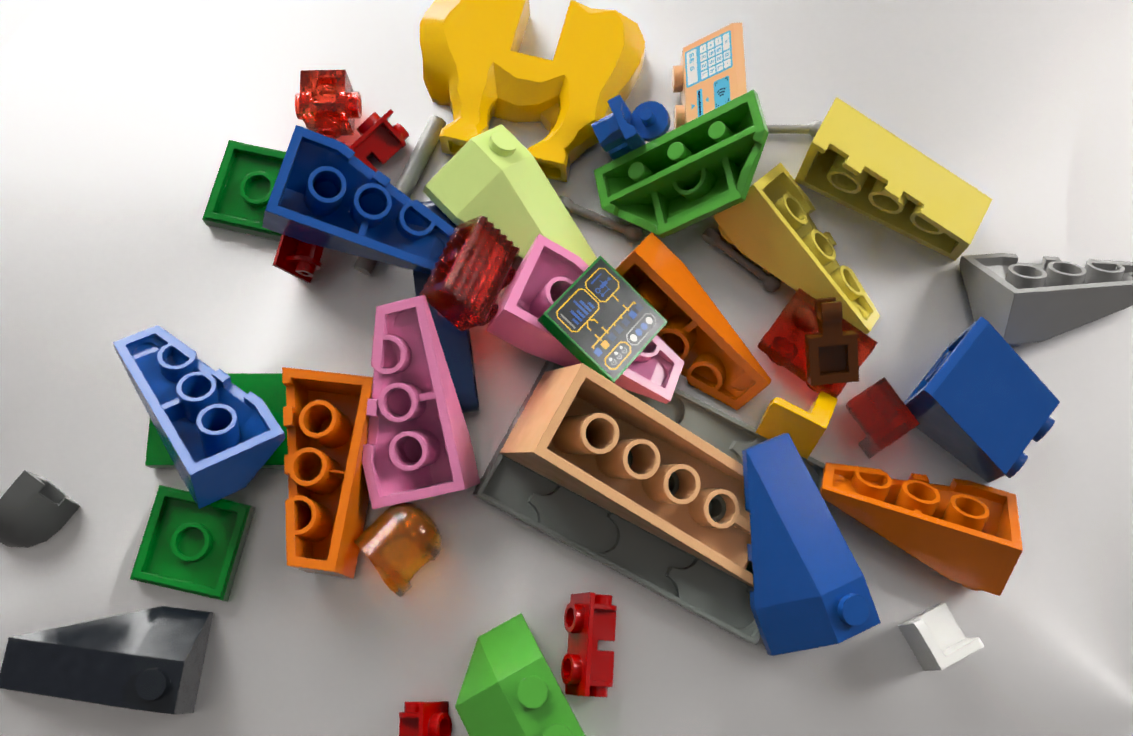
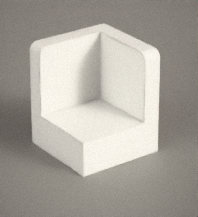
M946 602L939 603L898 626L924 671L944 670L984 647L979 637L966 638Z

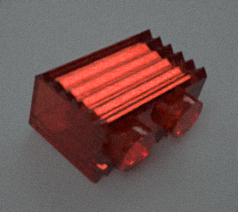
M479 216L460 224L453 230L454 233L446 243L447 246L442 250L443 254L439 257V261L431 271L432 275L427 279L428 282L419 293L420 296L425 295L427 302L460 331L476 326H484L495 317L499 308L498 304L495 303L500 291L510 284L516 273L513 265L518 257L520 248L513 246V242L507 240V236L502 235L500 229L494 228V223L488 222V217Z

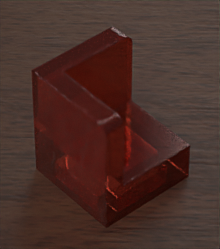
M885 377L846 403L847 410L867 435L858 445L869 459L920 424Z

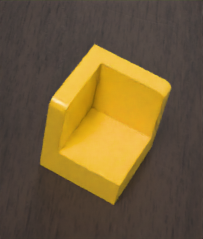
M820 391L807 412L776 397L770 401L755 433L767 439L783 433H789L800 456L808 459L827 429L838 399Z

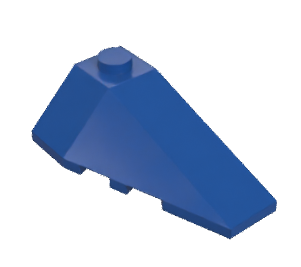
M296 125L266 206L262 227L308 244L447 279L462 234L421 202L411 200L390 183L391 179L379 170L375 172L354 156L355 152L344 143Z

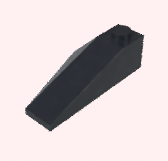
M161 606L9 637L0 671V688L158 713H194L213 612Z

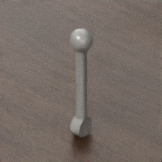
M813 121L810 125H767L769 134H810L812 137H815L822 121Z
M559 196L569 213L573 212L621 232L631 242L641 239L643 232L640 227L633 224L627 226L574 204L571 199L565 196Z
M707 228L703 232L701 237L706 243L718 247L762 280L766 290L771 292L780 288V279L766 273L722 240L721 236L714 229Z

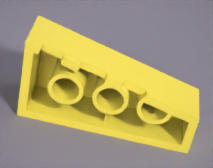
M837 97L812 140L795 178L797 183L954 261L971 244L992 201L990 197L977 188L968 184Z

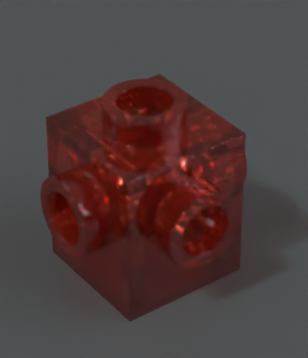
M346 69L300 71V93L295 95L297 119L303 120L307 129L332 139L354 135L355 119L362 117V100L360 92L353 91Z

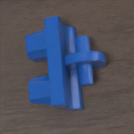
M619 94L608 100L613 113L591 124L601 147L605 152L609 153L612 160H615L645 145V141L651 142L666 134L671 120L666 108L656 101L641 103L632 113Z

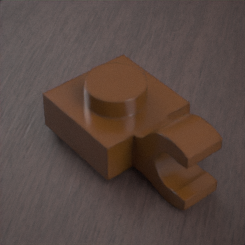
M835 297L815 299L819 334L805 335L807 382L811 386L858 382L857 333L853 330L842 331L843 314L841 301H836Z

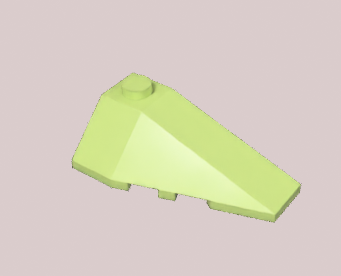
M502 124L472 137L423 189V192L454 224L466 231L472 226L493 240L491 247L502 254L508 249L524 259L536 237L541 234L579 256L588 266L597 259L534 156Z

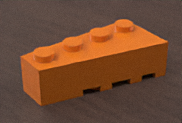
M282 367V382L286 386L287 406L283 407V425L287 428L288 454L284 455V474L288 475L289 499L285 500L287 566L308 573L354 579L370 498L362 464L363 444H367L370 415H366L367 401L372 395L373 377Z

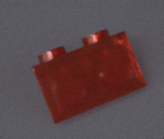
M799 288L772 327L760 340L757 347L767 354L772 362L785 367L806 382L807 386L817 393L823 391L837 398L847 383L811 386L807 382L805 335L819 334V328L816 320L815 298ZM842 319V331L853 330L857 333L858 362L860 367L878 342L845 319Z

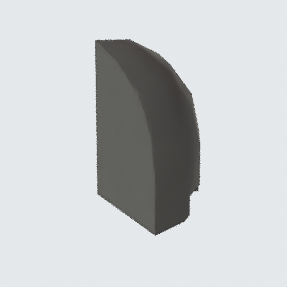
M24 470L0 499V543L9 547L29 548L46 542L62 529L79 509L80 505L48 479Z

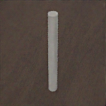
M432 115L395 185L398 190L410 197L439 140L442 128L446 126V122L438 116ZM359 256L354 268L363 274L371 275L377 261Z

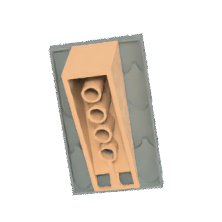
M547 360L509 427L507 434L504 436L486 468L484 475L481 477L480 484L476 486L473 495L585 556L600 562L674 604L680 605L723 630L757 645L761 635L750 606V591H754L753 566L752 561H748L747 544H751L750 513L745 510L742 451L769 439L755 433L757 429L677 388L674 390L671 401L665 404L621 388L583 363L564 367ZM801 456L820 492L825 464L810 456L808 459Z

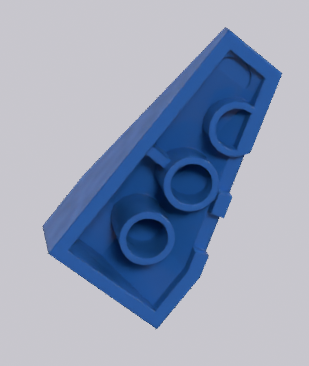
M156 325L113 342L116 353L179 475L199 509L245 488L284 441V431L263 399L251 391L247 394L234 385L228 374L221 369L215 371L198 359L196 351L161 326Z
M783 433L743 450L745 510L750 513L751 544H747L748 561H752L754 591H750V606L767 654L775 656L839 644L880 624L881 622L864 575L789 433Z

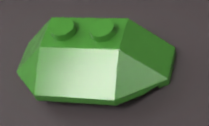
M753 89L593 170L602 209L650 233L653 232L655 235L665 238L745 201L769 134L756 91Z
M522 613L478 637L455 705L469 736H586Z

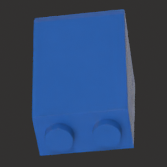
M980 317L949 344L898 409L897 413L982 479L990 483L1004 475L1011 478L1021 469L1028 459V456L1023 451L1031 440L1038 442L1051 429L1055 420L1050 415L1060 401L987 320Z

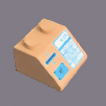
M732 23L683 48L680 65L673 66L672 91L673 93L680 92L681 105L674 106V129L747 93L742 23Z

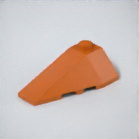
M653 232L615 268L668 321L657 335L685 362L681 375L687 377L688 384L738 411L771 383V378L686 265Z
M825 463L820 487V494L824 500L950 581L960 583L971 590H982L998 596L1001 595L1023 551L1016 494L963 479L953 478L950 486L931 484L927 475L911 473L909 480L891 479L881 469Z

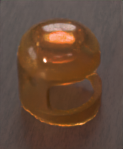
M400 503L386 509L353 542L369 558L389 589L401 597L412 587L410 581L413 576L426 563L431 560L434 561L438 557L442 549L443 539L436 523L422 509L413 504Z

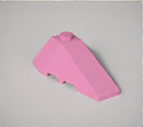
M539 234L502 294L486 331L526 353L567 367L580 364L581 362L538 319L589 266L576 254ZM656 335L615 381V384L626 390L667 404L671 401L685 362Z
M421 295L376 306L371 366L374 368L372 395L367 401L366 415H370L367 444H363L362 464L372 509L461 491L480 484L471 438L426 296Z

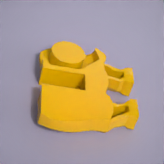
M435 0L425 12L420 22V46L423 57V80L433 102L438 105L451 106L453 122L442 128L439 135L442 153L455 155L472 137L489 130L492 117L514 123L541 122L544 128L549 131V134L544 140L529 147L527 150L534 156L547 178L567 182L570 165L588 148L599 142L591 124L613 113L608 100L620 94L625 102L639 79L644 63L645 40L638 24L616 10L591 9L571 0L554 58L549 60L519 53L530 17L529 0Z

